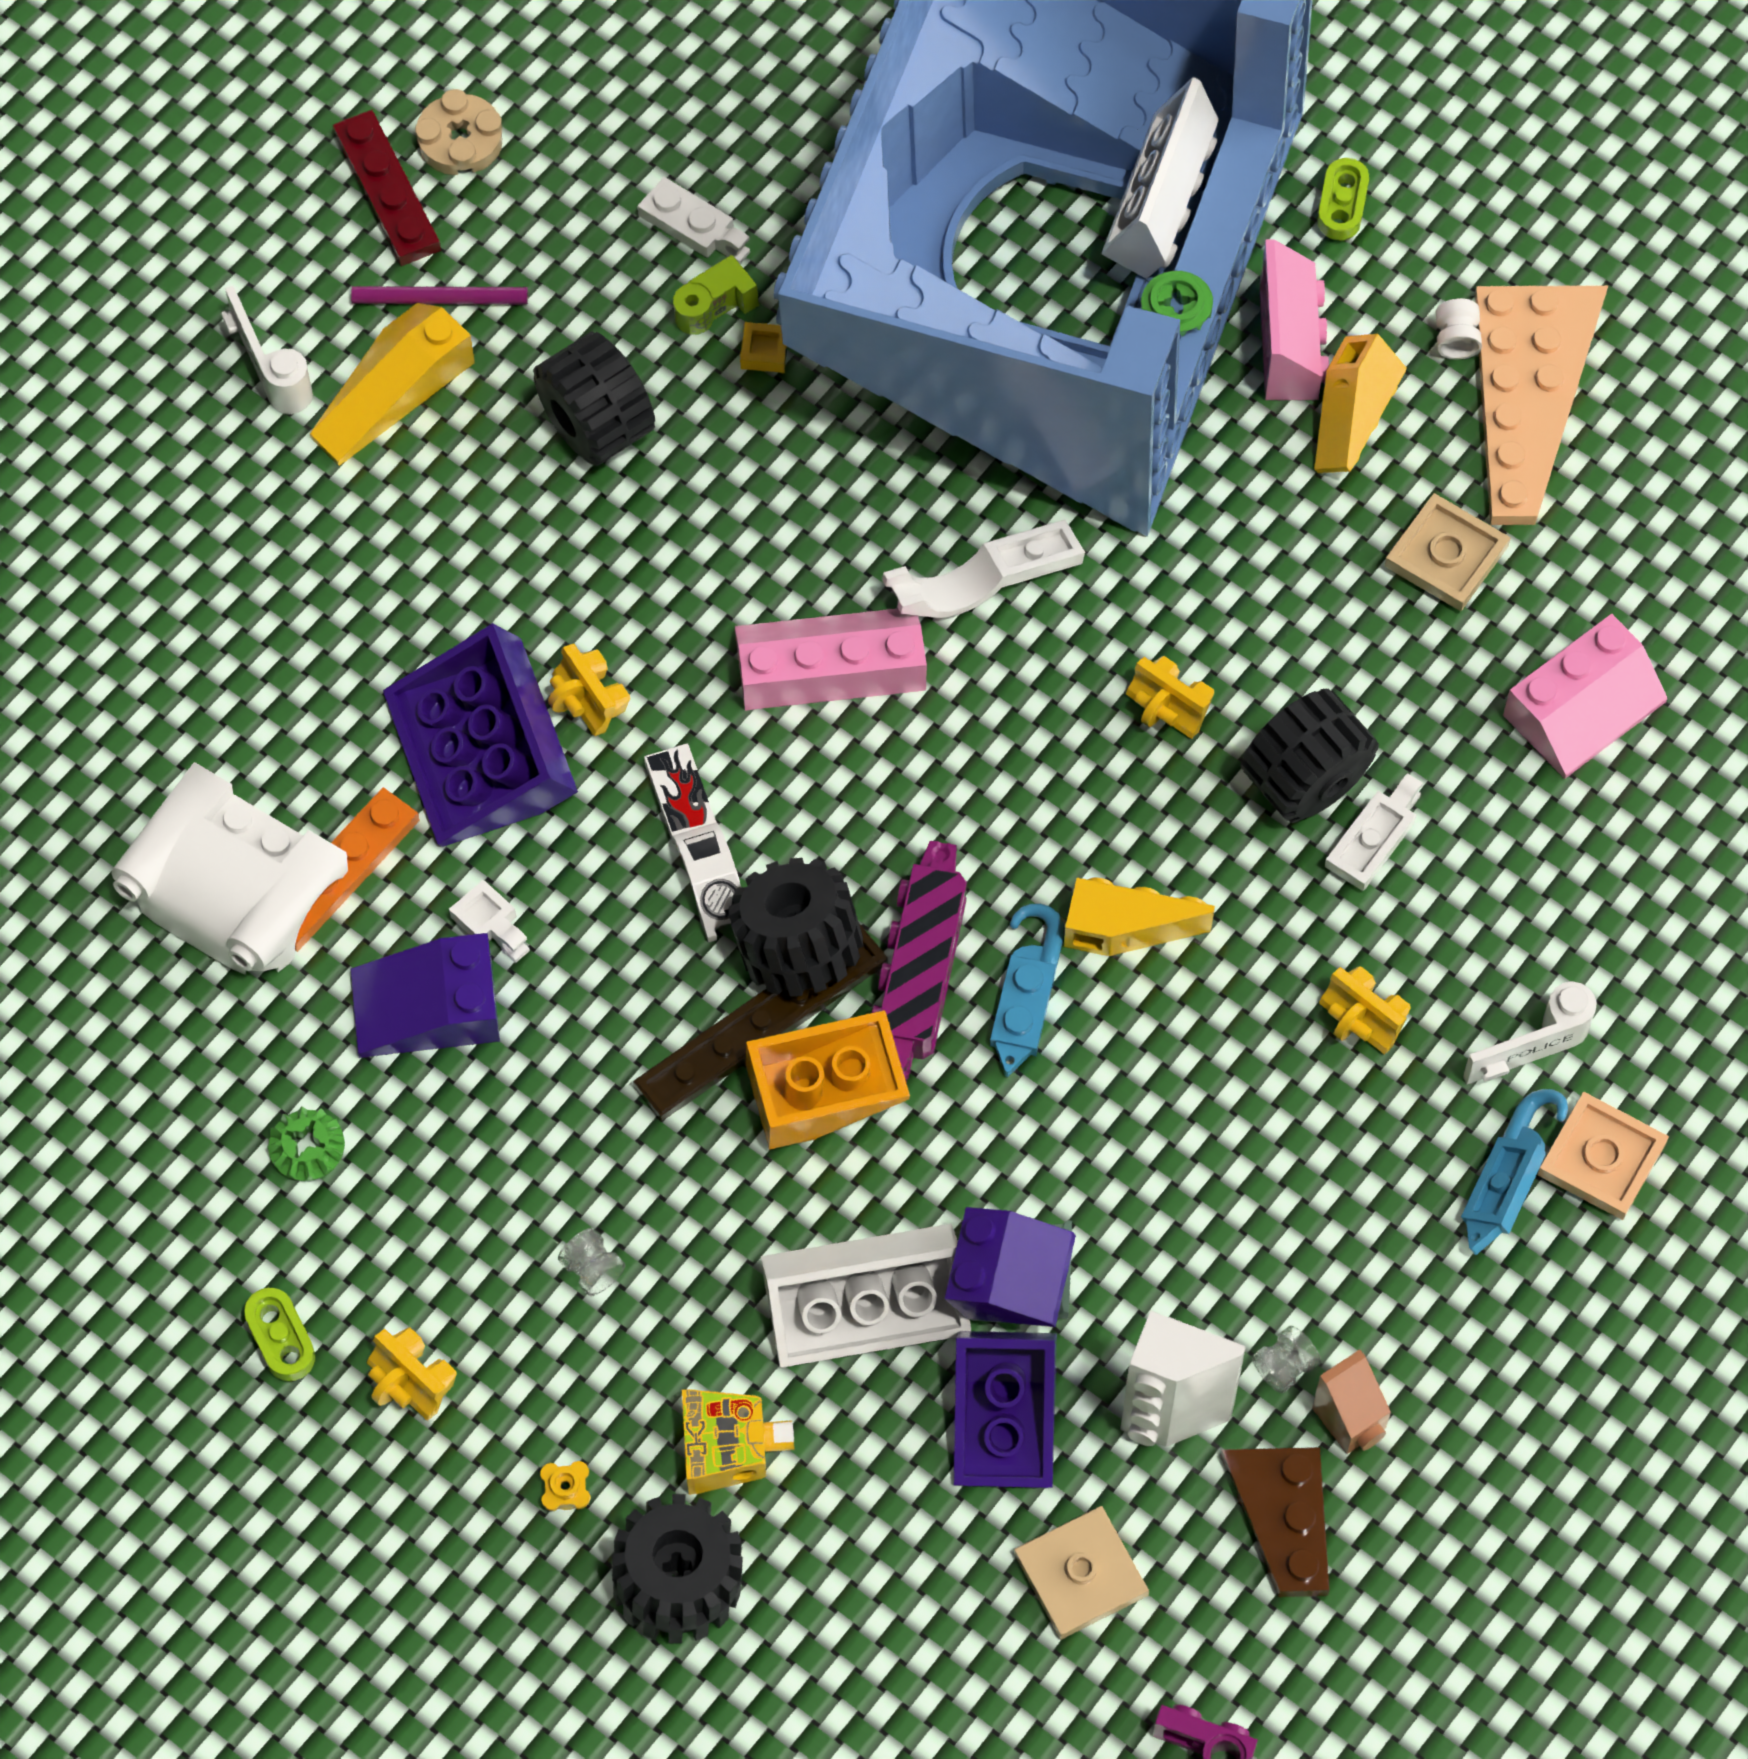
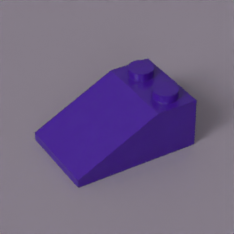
M488 933L440 938L351 968L359 1058L500 1042L493 964Z
M959 1331L956 1337L954 1485L1053 1488L1057 1333Z

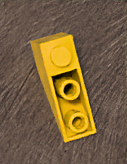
M1379 334L1345 336L1326 370L1314 467L1317 473L1350 472L1353 466L1358 462L1360 453L1371 433L1377 427L1389 400L1396 393L1397 386L1407 369Z
M1093 877L1088 880L1077 878L1065 926L1064 947L1113 956L1208 933L1212 929L1215 906L1208 905L1196 897L1184 896L1174 898L1160 895L1156 890L1148 887L1130 889L1116 886L1104 878Z

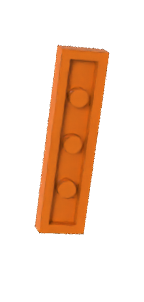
M383 787L331 842L347 852L348 872L343 878L330 884L310 908L298 932L295 944L296 952L310 940L420 821L417 811Z

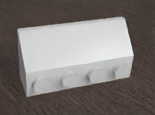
M1192 77L1155 112L1101 253L1146 279L1160 267L1165 269L1174 258L1177 251V245L1173 243L1176 233L1183 229L1190 216L1191 210L1187 208L1189 198L1198 191L1204 178V174L1200 172L1201 166L1210 157L1217 143V139L1213 137L1219 119L1201 81L1195 77Z
M952 1224L761 1256L767 1301L780 1368L955 1338L959 1331H971L970 1319H967L945 1300L958 1243Z
M1150 1311L1129 1363L1120 1430L1128 1432V1437L1139 1444L1154 1446L1157 1443L1168 1447L1228 1422L1233 1413L1246 1346Z

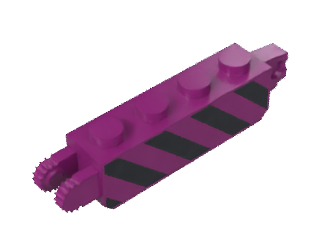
M929 841L920 865L913 864L910 880H901L897 907H902L903 913L901 922L892 921L888 939V949H894L892 963H883L878 990L885 992L882 1006L874 1005L872 1013L886 1011L906 1083L911 1072L913 1058L923 1060L935 1051L967 902L965 896L967 881L960 872L956 871L957 845L941 843L939 841Z

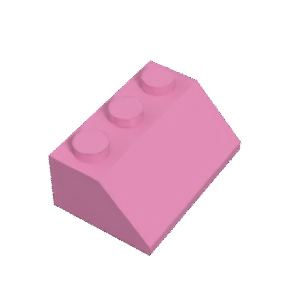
M1265 239L1259 285L1265 401L1318 400L1321 383H1325L1326 370L1329 367V357L1321 356L1320 345H1326L1327 321L1326 318H1318V307H1324L1325 301L1324 280H1316V266L1313 261L1275 239Z
M1610 614L1511 688L1503 716L1566 779L1665 704L1667 696L1644 646L1613 614Z

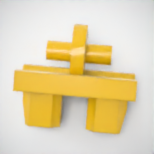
M575 644L565 646L561 650L563 659L552 673L553 677L550 680V684L555 690L550 694L548 704L554 712L559 713L569 710L573 717L581 716L594 736L605 733L611 718L626 711L630 695L622 684L615 683L604 687L600 682L601 679H604L608 668L606 660L598 649L580 653Z
M1165 656L1158 658L1154 662L1143 657L1137 662L1135 675L1126 691L1127 696L1145 708L1141 722L1148 727H1152L1161 719L1192 739L1200 731L1214 696V689L1202 681H1194L1190 686H1187L1178 680L1180 671L1177 664Z
M1361 966L1356 967L1350 972L1339 967L1332 974L1330 984L1319 1001V1004L1339 1021L1334 1035L1343 1041L1353 1032L1385 1055L1393 1047L1407 1019L1406 1017L1411 1009L1410 1004L1398 995H1390L1385 1000L1372 992L1376 984L1373 975Z
M411 1327L393 1336L386 1329L382 1330L374 1336L375 1348L367 1360V1364L372 1368L368 1376L377 1383L371 1398L380 1406L387 1404L392 1399L402 1408L410 1404L428 1421L438 1413L442 1398L453 1387L457 1375L456 1370L444 1359H437L427 1368L417 1359L423 1354L425 1345L422 1338Z

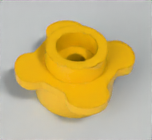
M575 1461L570 1466H557L554 1463H548L541 1469L540 1476L545 1482V1494L542 1496V1504L547 1510L583 1509L589 1504L591 1496L586 1490L585 1479L589 1476V1468L584 1462ZM568 1482L570 1487L567 1490H563L561 1484Z

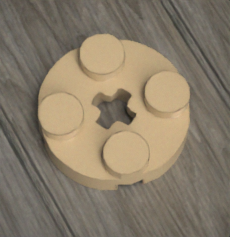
M459 89L448 90L443 94L442 98L429 104L419 116L416 124V138L422 158L433 169L444 174L458 175V170H468L471 168L473 173L481 171L498 157L502 149V121L500 114L486 100L466 94ZM456 129H466L469 135L467 138L459 136L455 140L451 139L452 131Z

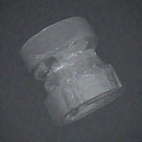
M588 1228L578 1233L562 1248L558 1255V1261L567 1271L575 1272L579 1275V1285L589 1296L597 1295L606 1290L620 1277L625 1269V1263L617 1253L606 1251L604 1239L594 1228Z
M1291 1325L1278 1334L1277 1342L1271 1347L1264 1346L1252 1356V1361L1268 1385L1280 1394H1284L1295 1385L1296 1377L1302 1372L1310 1373L1321 1363V1358L1307 1336Z

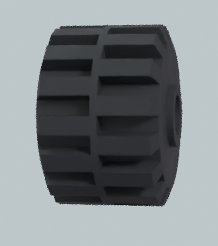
M591 331L534 367L533 378L536 390L546 414L569 447L587 463L598 466L655 429V415L643 383L626 357L602 334Z
M1329 688L1321 689L1299 698L1277 713L1258 732L1242 756L1241 769L1286 821L1294 823L1316 815L1344 796L1359 781L1376 756L1375 753L1379 748V743L1333 690L1330 691Z
M802 857L790 858L789 864L779 865L778 861L766 865L767 871L761 874L754 871L745 878L747 887H737L732 896L734 905L729 906V918L745 969L749 972L751 980L757 986L765 984L767 992L779 995L785 989L788 990L790 996H802L803 990L813 988L814 992L817 993L827 989L825 983L833 979L839 982L847 976L845 967L855 966L860 958L858 949L863 947V936L847 882H844L842 874L835 867L827 870L826 863L817 859L812 860L809 864H804Z
M672 1494V1504L662 1506L659 1497L646 1501L645 1515L634 1509L626 1517V1531L618 1529L614 1539L612 1581L616 1605H624L623 1617L632 1627L639 1621H642L644 1636L656 1640L659 1631L669 1633V1643L682 1644L683 1633L692 1632L695 1641L708 1636L709 1623L712 1622L720 1628L729 1619V1607L736 1608L740 1597L743 1556H741L742 1542L738 1531L731 1533V1519L723 1510L713 1517L711 1515V1502L700 1497L695 1506L687 1505L686 1494ZM681 1571L682 1577H675L672 1572Z

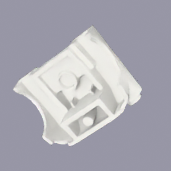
M194 762L114 866L111 874L115 880L113 883L115 890L125 899L132 902L137 901L141 912L154 923L225 966L246 974V971L263 972L271 969H276L279 972L290 964L295 958L296 939L307 913L330 884L345 876L348 872L347 852L310 830H307L304 835L296 832L234 795L231 783Z

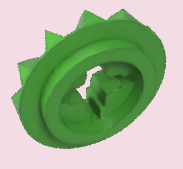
M1186 271L1165 272L1154 277L1143 290L1141 309L1180 319V335L1182 337L1187 331L1194 328L1200 331L1207 318H1211L1213 308L1212 292L1206 282L1195 274ZM1173 293H1176L1181 304H1184L1181 314H1177L1173 306H1170Z
M301 1106L297 1112L289 1115L283 1114L279 1123L274 1128H270V1138L267 1147L270 1159L280 1173L294 1180L311 1181L329 1174L339 1164L345 1149V1139L337 1119L327 1115L321 1108L316 1111L307 1110ZM313 1129L314 1142L320 1145V1147L308 1146L299 1156L298 1144L292 1138H304Z

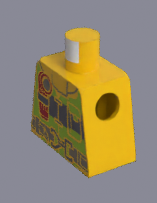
M691 1389L682 1390L686 1475L689 1495L766 1477L765 1452L794 1450L793 1421L763 1422L762 1399L760 1397Z

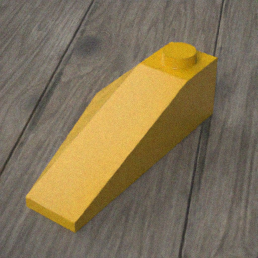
M416 303L383 328L310 432L311 439L338 466L342 465L475 363L471 335L444 308Z

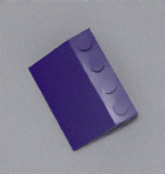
M494 623L383 690L439 846L444 847L540 815L578 792L522 639Z

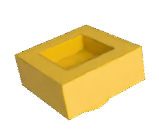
M745 322L740 369L785 372L788 347L783 344L781 325Z

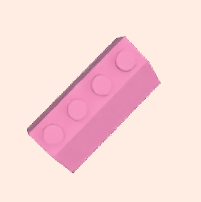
M898 608L735 626L745 710L926 691L927 664L918 615L901 614Z

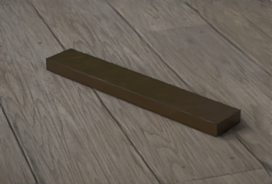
M860 925L863 936V947L858 949L860 958L855 966L845 967L847 976L841 981L836 982L832 979L825 983L827 989L817 993L814 992L813 988L803 990L802 996H790L788 990L785 989L779 995L767 992V989L763 990L633 1081L634 1089L661 1122L744 1065L746 1063V1042L793 1031L880 970L883 963H888V957Z

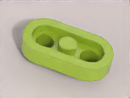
M1341 158L1335 160L1326 171L1317 223L1320 231L1325 236L1334 240H1346L1353 237L1361 226L1369 183V172L1366 166L1356 159ZM1347 183L1352 187H1341L1340 184ZM1341 219L1346 223H1337L1333 220Z
M263 1288L253 1293L245 1305V1319L270 1372L275 1377L284 1381H295L305 1377L314 1366L315 1351L290 1297L277 1288ZM274 1311L280 1314L279 1318L273 1323L263 1321L264 1315L268 1312ZM295 1352L300 1355L299 1359L293 1364H286L282 1361L287 1353Z

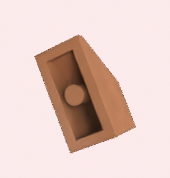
M1359 1349L1320 1375L1312 1409L1345 1453L1348 1454L1359 1446L1363 1450H1367L1382 1440L1387 1434L1385 1429L1387 1428L1391 1411L1363 1352Z

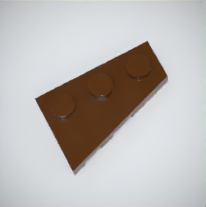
M1320 1447L1221 1450L1220 1457L1226 1471H1229L1237 1491V1498L1243 1513H1246L1252 1527L1257 1547L1278 1597L1328 1596L1330 1589Z

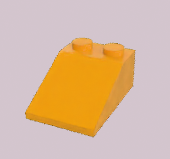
M885 1010L746 1042V1068L769 1150L817 1139L910 1099Z

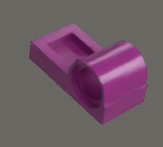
M1175 1704L1173 1708L1161 1705L1155 1722L1154 1738L1202 1755L1201 1759H1211L1210 1757L1214 1753L1220 1751L1229 1752L1236 1759H1253L1258 1739L1250 1737V1732L1246 1728L1231 1722H1221L1220 1726L1201 1719L1202 1714L1188 1706Z

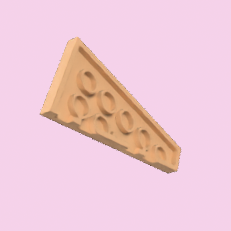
M1608 286L1476 287L1475 302L1479 305L1480 323L1477 329L1481 332L1482 349L1479 352L1490 525L1536 524Z

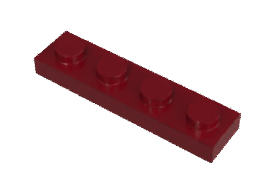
M371 109L333 124L334 135L400 266L402 267L440 252V241L373 110Z

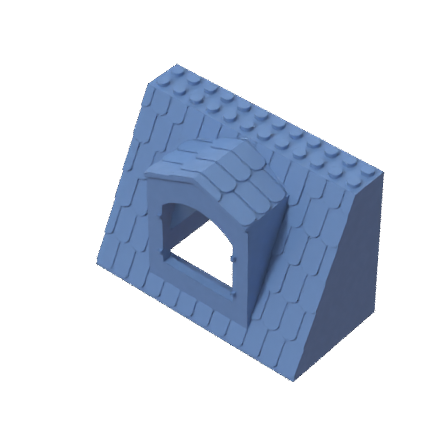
M894 0V9L896 10L892 19L886 18L883 22L879 37V44L881 46L878 54L872 53L867 61L864 75L866 83L863 90L857 89L852 97L848 126L842 125L837 133L835 141V152L837 153L833 162L827 161L823 167L820 177V188H822L817 199L811 198L808 203L804 218L806 227L803 235H796L793 239L789 253L791 264L787 273L781 272L776 280L774 299L779 300L776 323L781 325L783 344L824 368L826 366L874 394L886 397L952 436L957 435L1002 462L1014 465L1080 504L1083 502L1130 530L1138 531L1148 537L1304 112L1312 0ZM1192 77L1201 81L1219 119L1213 137L1217 139L1216 146L1210 157L1201 166L1200 172L1204 174V178L1198 191L1189 198L1187 208L1191 212L1185 226L1179 233H1176L1173 241L1177 245L1174 258L1165 269L1160 267L1147 279L1137 274L1110 346L1019 322L997 309L995 311L957 289L952 269L956 242L966 220L983 199L1006 182L1022 174L1046 179V183L1055 185L1057 182L1122 200L1155 112ZM1169 271H1186L1195 274L1206 282L1212 292L1213 308L1211 318H1207L1200 331L1194 328L1187 331L1182 337L1180 335V319L1141 309V297L1145 286L1154 277ZM1173 293L1170 306H1173L1177 314H1181L1184 304H1181L1176 293Z

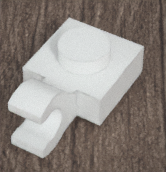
M482 880L449 909L451 918L469 935L488 933L489 941L494 938L505 954L514 962H518L530 951L529 947L524 944L527 937L510 923L517 917L515 908L486 881Z

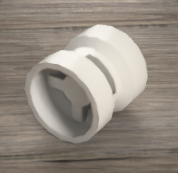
M1461 298L1451 299L1438 305L1435 310L1436 324L1441 330L1437 336L1438 352L1443 357L1455 360L1467 359L1478 354L1482 349L1481 332L1476 328L1480 323L1479 305L1469 299Z

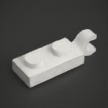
M663 177L637 206L638 215L707 258L716 249L726 257L733 255L741 264L750 254V249L744 246L749 241V236L743 231L734 228L732 217L666 177Z
M1407 773L1390 798L1377 791L1326 858L1325 867L1364 891L1414 825L1416 814L1411 812L1410 809L1421 796L1419 790L1423 783Z

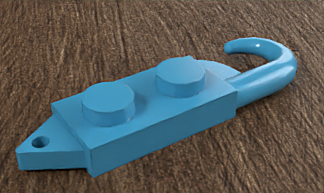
M1041 903L1028 904L1021 907L1013 915L1010 922V927L1016 929L1025 918L1039 917L1046 923L1047 930L1043 946H1024L1015 950L1010 957L990 1038V1046L996 1048L1006 1077H1009L1030 1055H1037L1064 940V923L1059 913L1052 907ZM1009 1060H1010V1061H1013L1014 1063H1013V1064H1007L1006 1061H1009Z
M1540 1089L1527 1095L1516 1107L1503 1137L1497 1138L1461 1216L1467 1225L1469 1248L1474 1255L1481 1252L1501 1233H1510L1546 1155L1543 1139L1532 1128H1528L1535 1112L1541 1106L1549 1103L1557 1107V1120L1564 1121L1568 1112V1103L1562 1093L1553 1089Z

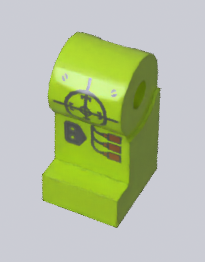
M733 255L691 279L688 283L681 286L673 297L675 322L681 331L690 335H699L706 332L711 327L713 320L737 306L744 314L759 306L757 284Z

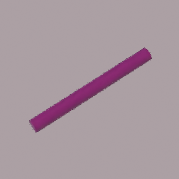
M352 286L351 300L352 304L528 305V287Z

